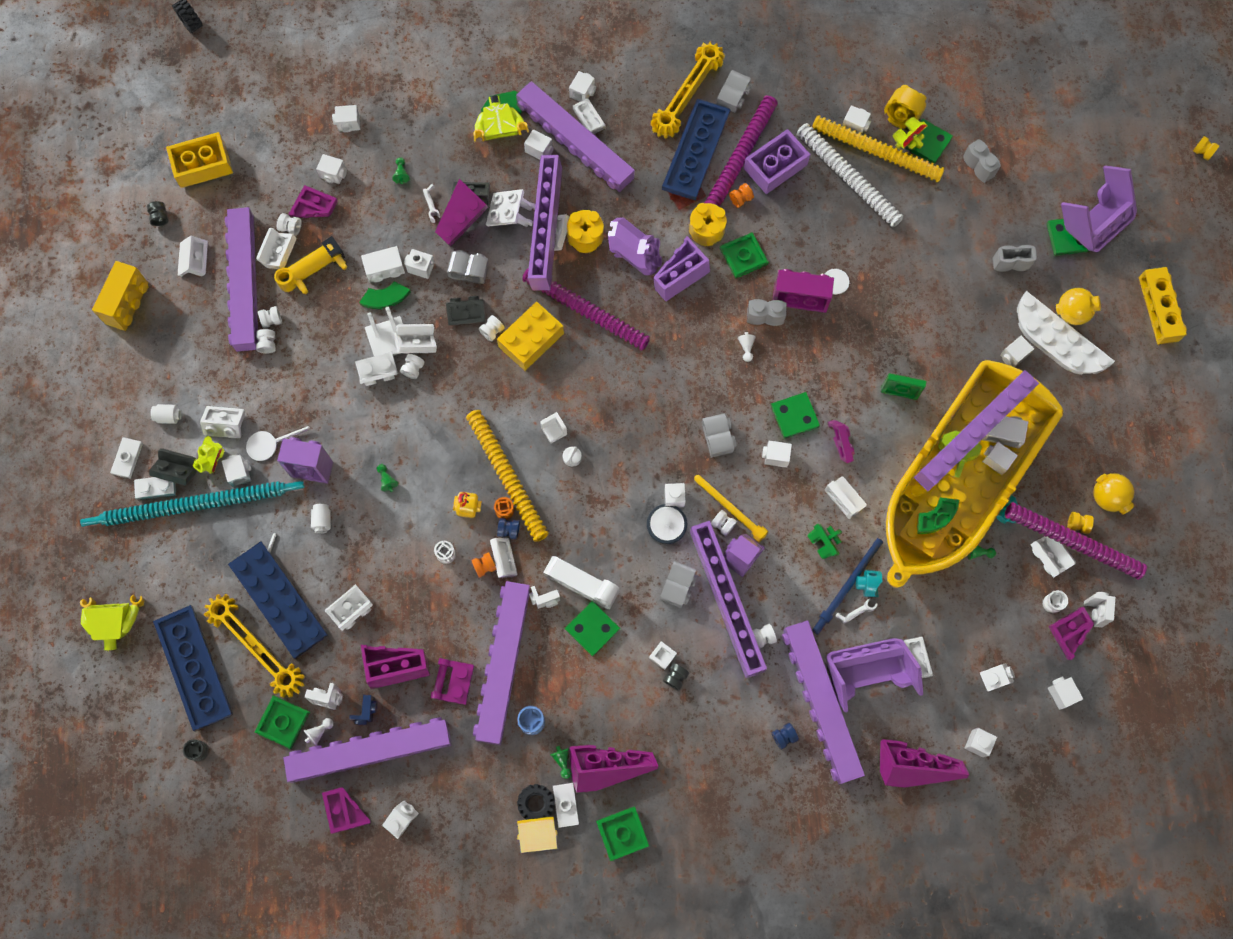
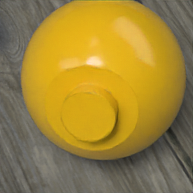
M1084 288L1070 289L1061 296L1059 304H1056L1057 315H1061L1065 322L1072 325L1085 324L1093 318L1096 311H1101L1100 297L1093 296L1090 291Z
M1115 473L1103 474L1097 478L1093 495L1096 503L1102 509L1109 512L1119 511L1122 515L1133 509L1134 487L1128 478Z

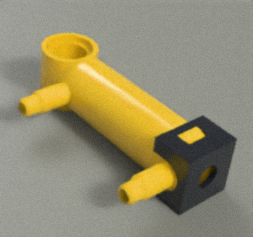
M333 236L321 242L322 246L288 268H280L276 271L274 278L282 291L290 292L297 286L303 294H307L308 290L302 280L331 262L337 263L343 270L347 269V265L343 260L345 258L344 253Z

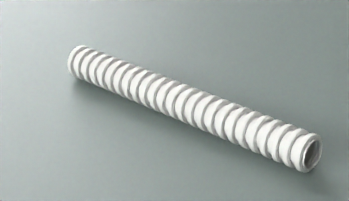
M808 123L802 125L797 131V136H801V140H805V144H808L809 148H812L814 152L816 151V154L820 155V158L824 159L825 163L828 162L827 165L829 167L832 166L831 169L836 170L835 173L839 174L840 178L843 177V181H847V184L851 185V188L855 189V192L859 193L860 197L863 196L862 199L864 201L867 200L866 203L871 204L870 207L875 208L874 211L879 212L878 215H882V219H886V222L890 223L891 227L897 226L903 219V215L899 214V211L895 210L894 206L891 207L892 204L890 202L887 203L888 200L883 199V195H879V191H875V187H871L872 185L868 184V181L864 180V177L860 176V173L856 172V169L852 168L851 164L848 165V161H844V157H840V154L836 153L837 151L832 146H828L829 143L825 142V139L821 138L820 134L817 135V131H813V128L809 127Z

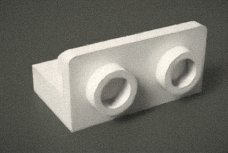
M392 352L355 361L360 384L365 383L366 386L376 384V380L381 378L384 381L395 379L394 375L398 374Z
M206 406L200 421L203 435L241 438L240 427L245 417L244 409Z
M1096 592V594L1084 601L1085 606L1095 607L1092 611L1094 627L1102 628L1114 621L1115 597L1109 596L1106 592Z
M330 683L327 693L325 690L314 688L313 691L307 689L305 698L310 703L336 710L337 705L341 704L343 697L341 690L333 683Z

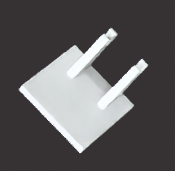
M523 189L493 193L486 225L489 227L519 223L525 227H528V224L532 226L533 221L526 219L518 212L520 206L529 211L535 210L536 204L530 203L523 198Z
M389 307L385 308L389 321L375 324L371 312L367 313L371 325L365 327L374 356L392 352L393 356L401 354L397 349L395 335L396 326L403 323L400 316L392 317Z

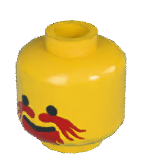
M460 492L454 498L453 511H456L457 516L474 518L476 512L481 510L482 501H478V495L475 493Z

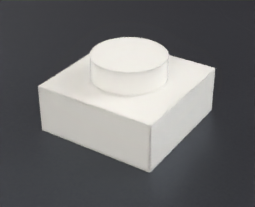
M661 641L649 656V659L665 670L677 653Z

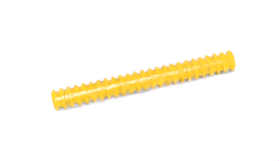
M818 115L813 123L812 128L814 131L816 129L819 133L823 132V135L828 134V137L838 138V141L847 142L849 146L852 144L854 148L858 147L859 150L864 149L863 151H868V154L878 155L880 159L884 158L885 161L894 162V165L899 164V167L904 166V169L908 168L911 172L913 170L916 174L920 173V176L925 175V178L930 177V180L934 179L937 183L943 175L944 167L939 168V165L934 166V163L925 162L922 158L920 160L918 156L913 157V154L903 153V150L899 151L896 147L894 149L892 145L887 146V143L882 144V141L877 142V139L868 138L866 134L863 136L861 132L858 134L856 130L851 131V128L847 129L846 126L837 125L835 121L832 123L830 119L821 118V115Z
M474 410L470 412L466 419L469 421V425L472 426V430L475 431L474 434L480 441V445L483 446L485 454L489 455L488 459L491 460L494 470H497L496 474L500 475L499 479L502 481V485L505 486V490L508 491L507 494L511 496V501H514V506H517L516 510L520 511L519 515L522 516V521H525V526H528L527 530L531 531L530 535L534 537L533 541L538 542L545 539L549 532L545 530L546 526L542 525L543 521L537 515V510H534V505H531L532 501L528 500L529 496L523 490V485H520L521 482L517 479L518 476L514 474L515 471L512 469V465L509 464V460L506 459V455L503 454L504 451L498 444V440L495 439V435L492 434L493 431L487 424V420L484 419V415H481L482 411Z

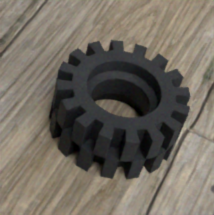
M179 0L172 5L176 15L190 33L203 26L197 13H195L187 0Z
M538 784L529 785L518 796V811L526 820L546 818L551 816L555 807V800L551 791L545 786ZM534 795H539L544 800V806L538 812H534L528 807V801Z

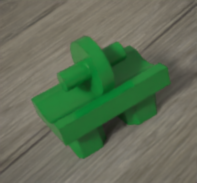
M818 523L813 526L815 529L807 536L812 544L817 543L821 539L824 542L825 546L817 550L820 557L826 559L839 555L840 553L832 540L837 545L842 542L838 537L842 534L841 529L835 531L832 526H829L827 530L830 535L828 536L821 524Z

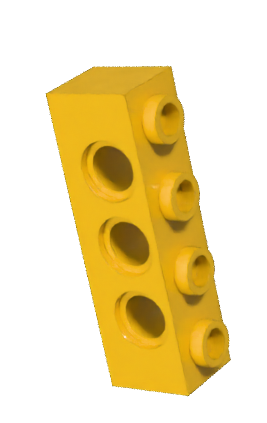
M1167 267L1145 270L1138 278L1157 345L1179 342L1187 335V329L1182 321V311L1178 307L1177 294L1173 290L1171 283V274L1168 273Z

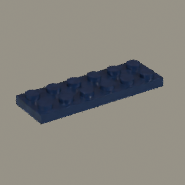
M700 99L696 100L663 182L662 190L696 201L729 117V108Z
M262 541L228 564L294 659L328 636Z
M189 605L154 620V626L192 730L196 732L232 716L233 712L193 606Z

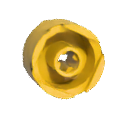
M902 85L891 96L884 108V113H887L888 121L892 125L905 129L907 127L905 122L911 117H915L917 120L920 119L926 108L925 101L927 98L924 94L910 88L908 85Z
M700 203L692 211L689 233L697 244L711 246L722 240L727 223L725 210L715 204Z
M581 210L570 215L567 223L569 244L581 253L593 252L602 244L604 225L596 211Z

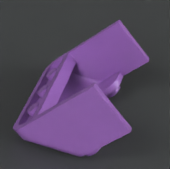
M1112 166L1103 167L1106 183L1098 190L1099 204L1090 212L1088 206L1065 202L1061 204L1066 230L1089 251H1100L1135 219L1137 207L1131 169Z
M901 639L883 640L833 651L827 655V665L834 692L844 712H848L847 700L855 696V688L892 680L895 685L901 688L913 685L919 696L923 695L921 667Z

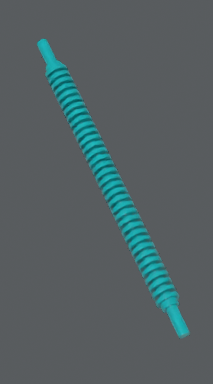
M276 481V483L271 482V484L266 483V485L261 484V486L258 484L256 487L253 485L251 488L247 486L246 489L241 487V489L236 488V490L206 493L205 495L201 494L195 497L190 496V498L185 497V499L180 498V500L177 498L170 501L166 500L131 506L129 508L125 507L119 510L104 511L96 517L81 519L80 523L82 527L95 524L110 526L164 517L166 515L170 516L171 514L176 515L207 508L210 509L212 507L216 508L222 505L227 506V504L232 505V503L237 504V502L242 503V501L245 503L247 500L251 502L252 499L253 501H256L257 498L262 500V498L282 496L286 491L305 488L304 481L285 484L284 482Z

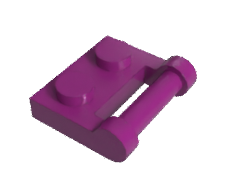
M439 658V670L434 692H431L430 698L466 705L474 665ZM447 667H451L453 669L447 695L442 694Z

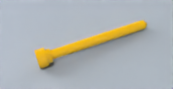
M700 475L694 477L696 483L752 531L751 534L758 543L765 538L769 531L764 526L755 525Z

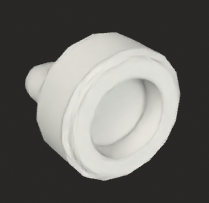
M577 447L565 449L563 461L566 465L574 467L581 462L582 455Z

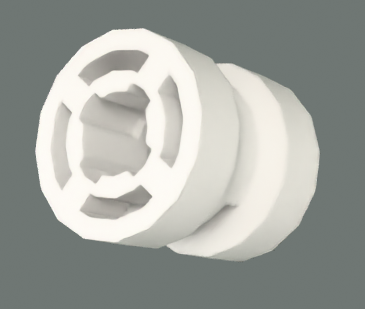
M282 213L277 221V230L281 232L287 231L289 234L297 236L301 229V219L297 217L291 218L289 215Z
M277 306L271 307L267 311L264 309L258 311L263 329L270 327L272 324H282Z
M491 315L487 319V323L481 325L479 331L487 340L492 342L496 338V334L502 332L505 327L495 316Z
M269 329L258 330L256 332L258 340L256 350L265 354L275 352V331Z
M408 354L405 359L406 363L401 367L400 372L408 378L417 379L419 376L418 371L425 362L416 355Z
M721 510L713 519L711 525L721 530V534L726 537L738 521L734 518H729L727 513Z
M440 541L436 544L434 553L437 559L443 564L451 563L456 557L453 545L448 541Z
M1053 591L1044 597L1042 604L1047 612L1057 613L1068 605V597L1062 591Z
M770 624L764 625L762 629L756 628L752 630L759 649L767 643L773 644L777 642L774 630Z

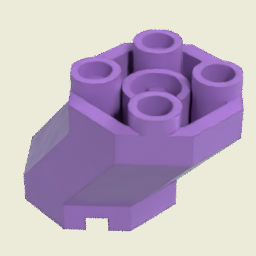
M616 218L611 221L610 226H613V230L609 231L608 240L610 251L616 253L614 256L616 258H624L644 275L654 274L657 268L662 265V257L659 253V238H654L653 235H645L625 218Z

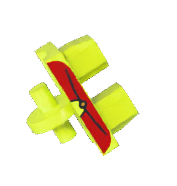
M911 117L905 122V125L910 130L907 134L902 129H899L892 135L897 142L895 146L898 149H904L910 142L912 143L908 147L911 150L915 146L919 149L923 146L921 140L924 138V135L922 133L918 137L917 135L927 127V124L919 122L915 117Z
M210 436L205 437L202 446L198 448L199 456L194 461L193 467L200 473L205 470L210 474L215 472L218 460L224 455L223 447L219 443H214Z

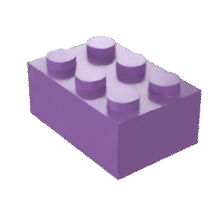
M787 129L746 157L744 170L763 192L767 194L806 167L811 154Z
M290 437V439L283 438L277 461L289 476L328 483L333 461L321 443L312 440L309 443L302 442L301 439Z

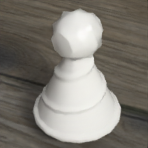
M748 332L738 337L745 351L743 360L746 362H750L753 359V354L750 352L756 336L749 335Z
M326 718L323 720V725L304 730L308 736L305 742L312 741L317 746L325 729L333 727L332 719Z

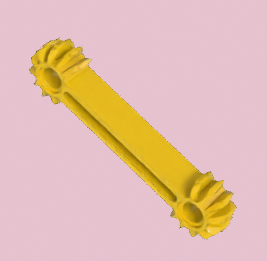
M710 41L706 45L703 42L701 47L697 48L695 54L696 65L666 110L662 111L659 109L657 113L653 114L651 127L653 133H657L658 138L661 135H664L665 139L668 135L673 138L674 133L679 132L681 121L678 118L710 69L717 71L718 67H722L725 55L722 47H718L717 43L712 45Z
M216 594V600L209 598L211 604L204 605L209 610L204 613L205 617H209L207 622L210 624L214 623V626L217 628L222 622L274 676L275 681L271 682L270 686L275 687L273 690L275 694L280 692V697L282 698L286 694L292 698L293 691L299 694L300 690L297 687H304V683L300 682V680L305 678L303 674H300L301 669L299 667L295 668L294 664H290L285 669L235 616L234 611L238 610L239 606L235 605L236 600L234 598L229 599L227 594H224L223 597ZM225 606V612L222 615H218V610ZM231 619L247 634L245 638L230 624ZM263 653L279 668L278 673L261 657ZM291 676V683L284 686V678Z

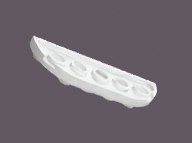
M1026 291L1017 307L1018 325L1024 336L1057 364L1072 373L1082 375L1083 373H1100L1115 362L1029 292Z

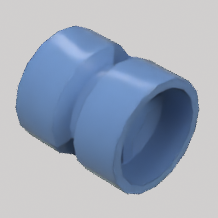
M525 707L518 714V725L527 735H536L543 730L545 718L537 707Z

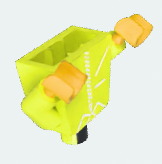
M494 95L489 97L490 106L484 107L483 112L479 114L473 135L475 142L477 138H482V142H484L485 140L518 135V133L522 135V130H527L528 133L529 129L527 123L524 122L522 116L514 108L509 107L507 103L501 104L499 96Z
M135 595L130 597L131 606H129V603L96 605V601L91 597L87 604V601L82 599L80 605L84 608L81 614V625L91 635L92 640L104 641V650L106 651L117 649L116 639H121L130 632L136 621L139 607H142L145 603L142 596H140L138 602H135Z

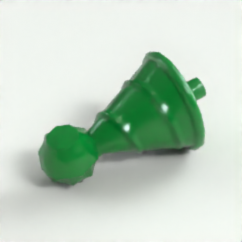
M399 157L395 161L398 168L392 180L395 183L403 184V182H409L410 177L403 167L406 163L405 159Z
M379 464L376 469L382 476L381 491L386 492L390 490V492H393V488L397 487L399 482L386 473V465Z
M978 545L967 558L971 560L983 555L993 558L996 556V550L992 547L986 550Z
M556 746L557 751L551 753L550 756L562 768L560 772L561 777L567 779L572 774L571 770L567 768L569 748L561 750L560 746Z

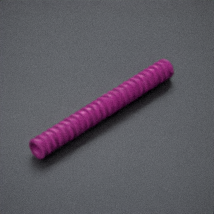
M764 96L704 203H711L721 207L741 168L744 166L746 157L753 150L778 105V101L774 97Z
M527 268L523 274L522 281L530 285L528 281L529 268ZM551 279V289L542 290V293H546L552 299L556 298L557 302L561 301L562 305L566 304V307H571V310H576V313H580L581 316L585 315L586 319L590 318L591 322L595 321V324H600V327H605V330H610V333H615V336L619 335L620 339L624 338V341H629V344H634V347H639V350L642 351L647 347L650 336H645V333H640V330H635V327H630L629 324L626 325L619 318L615 319L614 315L610 316L609 312L606 313L604 309L601 310L595 304L591 305L590 301L586 302L585 298L581 299V296H576L575 292L572 293L566 287L562 288V285H557L556 281L552 282Z
M1014 502L1009 504L1005 510V518L1013 522L1016 521L1017 524H1021L1024 527L1027 526L1028 529H1032L1034 532L1037 531L1039 534L1054 539V541L1062 545L1065 544V546L1073 550L1075 549L1084 555L1086 554V556L1092 557L1094 560L1097 559V561L1105 565L1108 564L1109 567L1135 577L1137 580H1140L1146 574V564L1138 560L1136 561L1127 555L1125 556V554L1119 553L1116 550L1114 551V549L1106 545L1103 546V544L1095 540L1093 541L1084 535L1082 536L1074 530L1071 531V529L1065 528L1063 525L1060 526L1059 523H1054L1052 520L1049 521L1048 518H1044L1042 515L1038 516L1037 513H1033L1031 510L1027 511L1025 507L1016 506Z

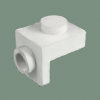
M535 586L531 587L532 593H529L532 604H537L538 609L544 606L551 608L560 601L557 590L538 596Z
M1001 664L980 672L987 691L1014 683V672L1007 664Z
M402 801L392 810L382 826L398 839L419 813L412 805Z

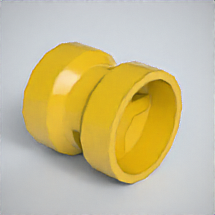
M1204 136L1193 152L1203 154V158L1208 161L1220 145L1216 143L1211 144L1209 138Z
M1071 512L1067 528L1071 529V531L1080 530L1081 533L1088 535L1092 530L1094 518L1090 515L1082 516L1080 513Z

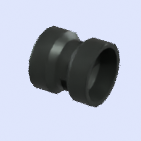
M160 201L150 202L147 205V212L150 214V224L152 226L167 224L168 216L165 214V204Z
M672 663L670 674L665 675L663 682L680 691L683 686L682 681L687 679L690 673L678 664Z
M196 739L187 741L183 746V755L189 760L202 761L209 753L208 745Z

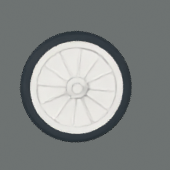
M665 504L655 507L648 515L647 530L650 536L659 543H675L687 531L686 515L677 506H665Z

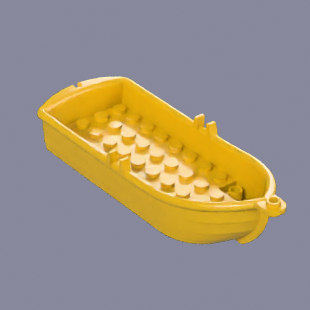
M990 360L982 361L898 483L891 497L886 517V536L889 551L894 562L887 573V581L892 587L899 588L904 586L911 575L937 572L958 563L968 556L981 542L1063 416L1062 406L1053 394L1038 380L1036 381L1039 384L1006 415L1007 417H1021L1023 420L1028 421L1025 443L1020 448L1004 445L1018 455L1008 470L1001 475L982 462L986 457L984 452L990 445L994 446L996 443L981 440L979 442L982 446L980 454L975 459L964 464L959 478L955 477L956 464L948 474L927 491L914 476L940 452L938 444L943 435L955 430L961 432L1023 372L1013 366ZM940 497L960 500L958 510L948 525L933 533L917 534L919 513H927L934 510ZM894 575L899 576L900 580L895 579Z

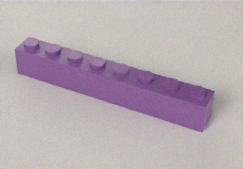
M532 81L516 95L517 106L520 110L526 111L534 122H539L547 133L555 136L558 143L564 144L572 155H577L585 166L592 168L599 178L607 181L610 188L621 192L634 179L635 170Z
M541 155L528 271V281L532 291L551 289L562 165L559 155Z
M249 207L227 209L225 225L228 228V233H225V239L228 244L226 258L229 261V266L226 267V272L229 277L227 291L230 294L227 306L230 311L228 325L231 328L228 340L236 352L256 350V344L258 343L256 338L258 317L254 215Z
M1024 370L914 478L929 491L1039 383Z
M710 521L692 526L690 530L691 537L745 678L763 673L767 667Z
M506 581L505 587H501L500 598H503L502 605L497 607L496 617H499L498 625H494L492 633L495 641L494 645H490L489 656H491L490 664L486 665L485 676L488 677L486 684H483L481 689V696H484L483 703L478 705L477 716H480L479 723L475 724L473 736H476L475 740L477 742L501 746L529 600L530 585Z
M804 621L786 627L783 630L782 639L784 644L789 646V658L792 665L795 664L797 672H795L798 683L803 685L804 691H802L805 702L810 704L811 710L809 714L812 721L817 724L818 730H816L819 741L824 743L825 749L823 752L826 760L830 761L833 768L830 769L833 780L837 781L839 785L865 776L809 622Z
M439 717L430 719V723L422 725V722L410 724V728L402 729V727L389 729L390 732L382 734V731L370 733V737L362 739V736L350 738V742L342 743V741L329 743L330 746L322 748L321 745L310 747V751L304 753L301 750L289 752V756L283 757L287 782H299L452 746L448 723Z

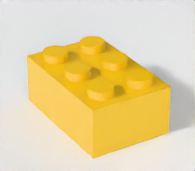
M219 132L166 147L174 178L180 188L233 174L226 145Z
M115 261L92 311L105 325L126 331L127 327L132 323L135 310L140 306L143 294L148 289V281L136 267Z
M536 301L497 338L498 347L526 371L564 334V328L555 317Z

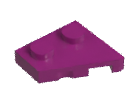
M304 185L289 212V216L291 218L330 217L338 200L335 197Z
M836 420L827 422L829 428L833 427L835 437H833L840 459L846 463L854 461L853 455H855L853 445L849 442L850 430L848 426Z
M1080 607L1048 627L1067 660H1072L1075 657V651L1079 645H1082L1086 634L1090 632L1094 623L1085 608Z
M343 787L322 793L331 834L370 824L369 818L362 812Z

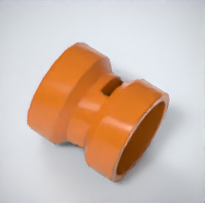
M744 183L738 190L734 189L729 192V197L734 206L739 208L744 205V202L754 199V194L749 185Z
M501 497L495 501L494 510L499 519H511L515 511L512 501L507 497Z
M489 552L483 554L481 558L471 560L479 578L488 571L493 572L497 570Z

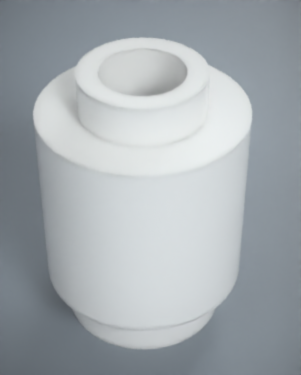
M158 404L151 409V419L157 423L177 424L178 420H181L182 411L177 405Z
M313 505L311 510V529L317 534L327 533V530L331 529V510L329 505Z

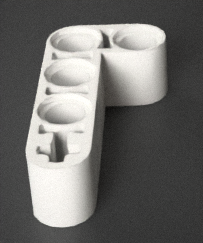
M552 556L543 572L551 580L606 609L611 608L619 594V587L608 580L601 581L555 556Z

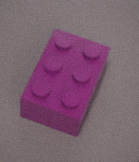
M790 269L778 270L772 300L786 302V307L826 313L832 300L834 277L826 274L814 275L809 272H793Z

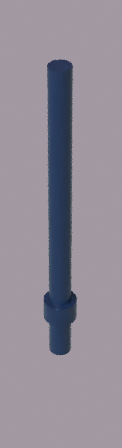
M877 538L829 607L820 614L819 621L812 629L813 633L819 635L826 623L829 624L832 620L833 613L855 584L857 576L862 574L883 544L881 539Z

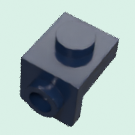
M363 695L362 714L349 716L351 721H355V725H367V722H373V713L377 712V701H374L375 697Z

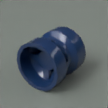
M500 518L497 537L509 536L511 539L517 540L520 520L508 521L506 518Z
M791 723L783 725V728L780 730L776 729L771 732L780 750L786 748L789 743L799 741L798 735Z

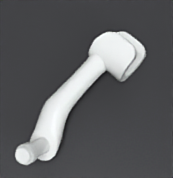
M431 184L427 189H423V193L430 209V221L435 223L433 216L436 215L440 218V214L435 209L432 197L429 194V191L434 188V185Z
M868 599L863 606L849 613L846 618L840 615V613H837L835 616L843 620V623H847L865 611H873L877 607V603L871 608L868 606V601L870 600Z

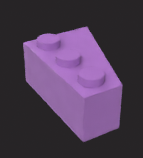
M686 236L684 243L679 249L677 248L674 251L671 259L666 261L654 276L655 290L665 301H668L710 272L709 259L688 236Z
M748 534L740 535L738 539L733 538L725 551L726 564L730 569L743 577L765 547Z

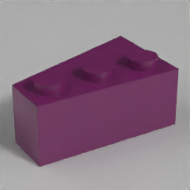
M460 179L435 230V233L450 247L488 208Z
M361 645L366 682L371 689L430 676L427 656L423 649L399 647L396 649L386 648L385 646L370 647Z

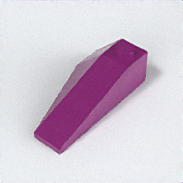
M881 740L880 773L885 786L911 787L969 777V773L961 760L942 754L931 755L926 752V749L920 747L918 750L909 748L905 742Z
M594 745L569 747L572 780L576 793L597 791L658 769L653 752L636 750L617 752L615 748L608 747V750L596 749Z

